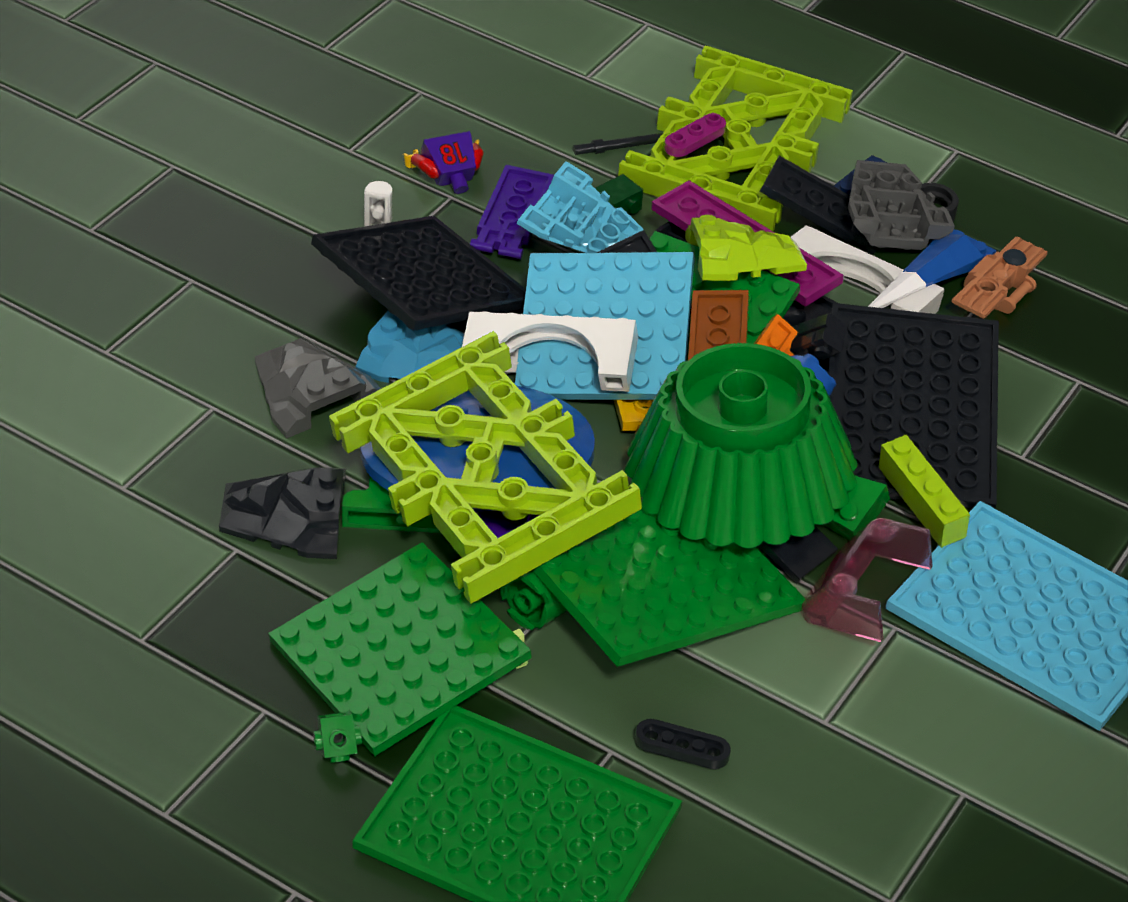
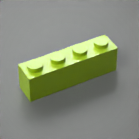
M904 435L882 444L879 469L938 545L942 548L965 538L970 518L969 512L910 438Z

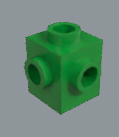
M350 711L317 716L319 730L313 731L316 751L321 750L324 758L330 757V762L350 760V754H357V745L362 744L360 725H354L353 714ZM341 733V739L337 742H334L333 739L335 735Z

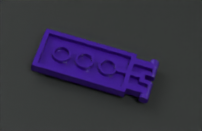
M505 165L477 226V235L479 236L477 239L472 238L470 245L478 251L493 253L494 249L499 250L498 255L522 259L524 250L521 249L522 244L528 245L533 233L519 226L517 221L530 204L535 206L546 193L554 174Z

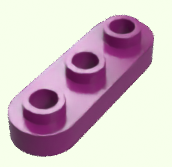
M710 113L697 119L665 138V152L674 157H683L722 136L725 133L726 120L717 113Z

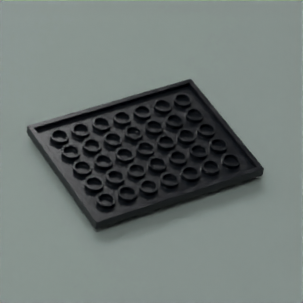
M833 303L831 314L844 322L847 330L845 338H843L842 352L829 356L828 375L836 381V386L829 398L850 441L851 450L857 461V468L853 471L854 475L887 485L890 499L904 501L879 469V460L882 444L907 435L965 508H974L981 501L995 509L997 505L999 321Z

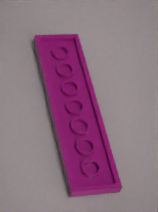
M690 180L652 201V211L684 231L687 230L688 225H691L692 218L712 215L728 222L749 225L754 232L762 230L775 233ZM799 248L807 263L806 271L774 274L769 269H763V271L799 283L800 292L795 300L806 307L841 285L844 275Z

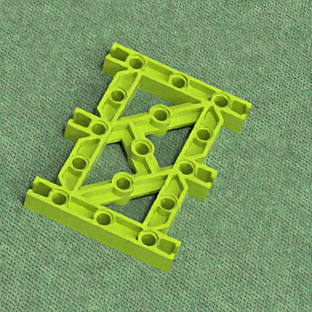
M705 45L702 49V55L699 54L696 57L694 78L700 79V82L690 94L689 102L667 97L665 106L662 105L658 112L657 130L663 131V134L651 149V155L647 156L629 150L625 156L626 161L622 160L619 163L618 176L624 174L644 189V193L660 197L690 180L766 228L774 231L775 223L778 224L781 220L783 205L759 191L775 161L780 155L810 173L811 166L814 167L816 164L819 143L810 139L819 127L821 117L842 123L844 115L850 110L853 90ZM733 90L747 94L744 101L724 104ZM710 113H717L726 120L725 133L722 135L724 137V146H713L708 150L707 154L686 158L687 155L674 157L665 152V138L697 119ZM788 115L771 142L763 144L755 142L750 134L751 127L763 126L766 123V119ZM752 169L742 186L725 181L732 172Z
M494 331L329 416L333 436L337 441L342 439V447L347 453L371 442L375 454L399 481L388 487L392 508L397 514L401 512L403 522L407 527L432 514L434 525L462 557L451 564L454 584L458 589L464 587V595L470 604L642 509L640 488L635 483L628 486V477L623 470L597 484L596 472L567 442V440L575 436L573 417L568 411L563 413L564 416H562L563 407L557 399L532 411L530 400L504 373L512 368L509 347L504 342L499 344L498 335ZM469 390L492 417L465 414L462 408L455 405L444 406L438 411L430 410ZM410 435L439 438L440 442L447 447H457L466 441H472L473 443L466 449L467 461L461 479L445 477ZM503 446H519L556 489L528 486L527 482L520 477H509L500 483L493 482L499 474L498 463ZM472 508L501 511L503 516L511 520L525 518L528 514L539 516L497 538Z

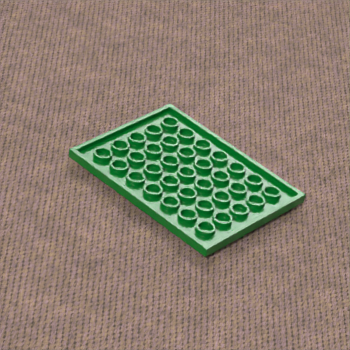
M642 509L533 569V572L617 667L803 611L808 603L806 598L758 548H744L735 542L727 546H716L709 543L706 537L697 540L688 539L681 534L680 528L670 529L663 527L658 522V514H649Z
M456 705L438 716L354 837L353 849L472 902H628L680 812L682 800Z

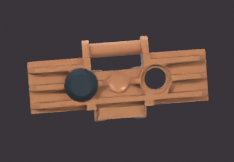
M1015 237L1000 252L986 255L968 273L964 280V288L952 299V303L983 319L994 309L1006 314L1012 313L1016 308V304L1028 292H1032L1036 288V281L1028 276V274L1047 256L1048 252L1030 242L1022 240L1020 237ZM1011 287L1017 288L1009 297H1007L1008 289H1010Z

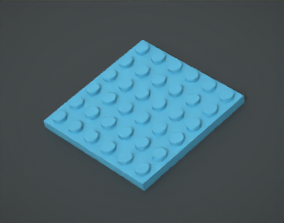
M530 253L523 314L636 320L638 342L629 392L601 390L598 365L595 360L582 348L559 340L537 341L519 348L517 361L519 363L517 364L515 385L535 389L561 400H654L667 375L675 371L677 366L687 359L694 253Z

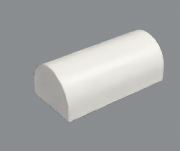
M384 181L369 183L364 191V226L392 222L391 185Z

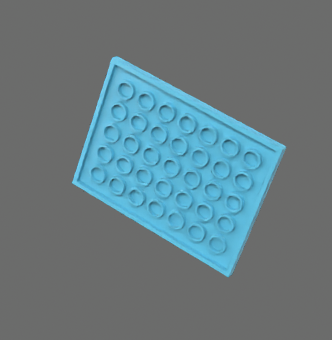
M979 501L969 512L967 536L942 548L938 545L887 600L885 609L1100 731L1128 696V580Z

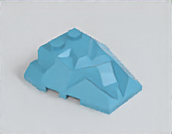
M567 161L556 172L549 189L535 206L530 204L517 221L519 226L539 238L585 253L599 252L644 230L622 207L615 208L608 202L610 196L605 191L600 194L591 185L593 179L588 174Z

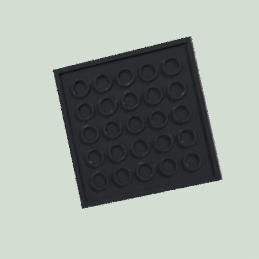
M435 216L313 234L311 245L320 251L321 255L327 257L339 270L346 273L357 285L371 294L372 298L378 300L391 314L397 316L413 331L468 320L469 312L504 313L524 309L526 289Z

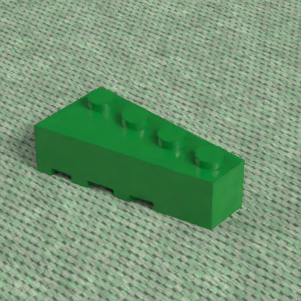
M855 476L857 482L855 488L847 491L849 497L848 504L843 508L834 509L835 515L833 520L822 525L858 545L890 500L887 485Z

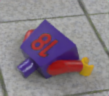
M468 131L424 139L420 154L415 149L412 155L406 153L403 155L406 167H417L430 178H433L437 185L452 184L454 193L462 194L469 189L467 181L473 179L474 172L480 168L484 151L479 146V140H475V143H472L471 133Z

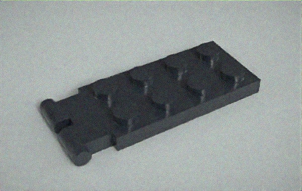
M780 155L778 156L759 192L809 219L814 224L830 231L837 237L849 243L851 241L865 247L868 254H874L877 247L871 246L865 235L853 224L848 211L850 195Z

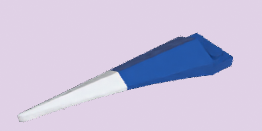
M954 229L952 233L939 240L934 239L868 307L884 308L925 287L970 272L986 255L995 254L996 250L987 246L984 242L977 241L963 232Z

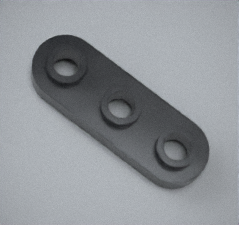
M657 719L643 720L636 728L635 742L644 751L709 769H720L729 762L731 747L722 737Z

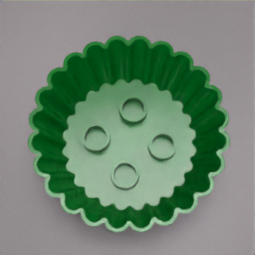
M732 343L712 347L694 355L689 361L681 362L675 371L670 372L627 449L629 460L624 469L627 476L632 478L630 484L635 483L640 488L642 510L649 514H658V522L663 527L670 529L680 528L681 534L688 539L697 540L706 537L709 543L716 546H727L735 542L744 548L756 547L763 541L768 544L778 545L789 540L790 535L803 537L811 534L815 529V524L822 525L831 522L835 515L834 509L843 508L848 504L849 497L847 491L855 488L857 484L853 473L857 468V461L851 450L850 441L823 383L816 378L813 370L803 367L798 359L775 348L751 343Z

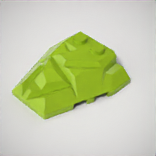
M712 215L692 218L691 225H688L685 238L687 243L698 246L700 249L698 271L702 280H738V273L751 272V277L753 278L761 277V270L769 269L774 274L806 271L807 263L797 243L789 235L762 230L754 232L749 225L728 222Z

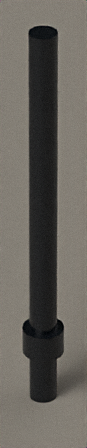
M663 133L603 141V139L592 140L591 143L573 145V152L575 155L593 152L599 154L605 153L607 150L654 144Z

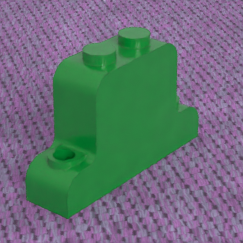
M371 476L368 489L352 490L343 497L342 527L441 533L434 525L432 514L407 527L403 522L401 512L397 514L392 508L389 491L380 486Z

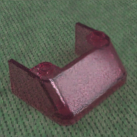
M877 518L870 522L843 545L802 604L804 619L812 624L882 642L884 636L880 601L855 595L858 590L857 581L875 556L931 570L933 564L930 529L886 518Z

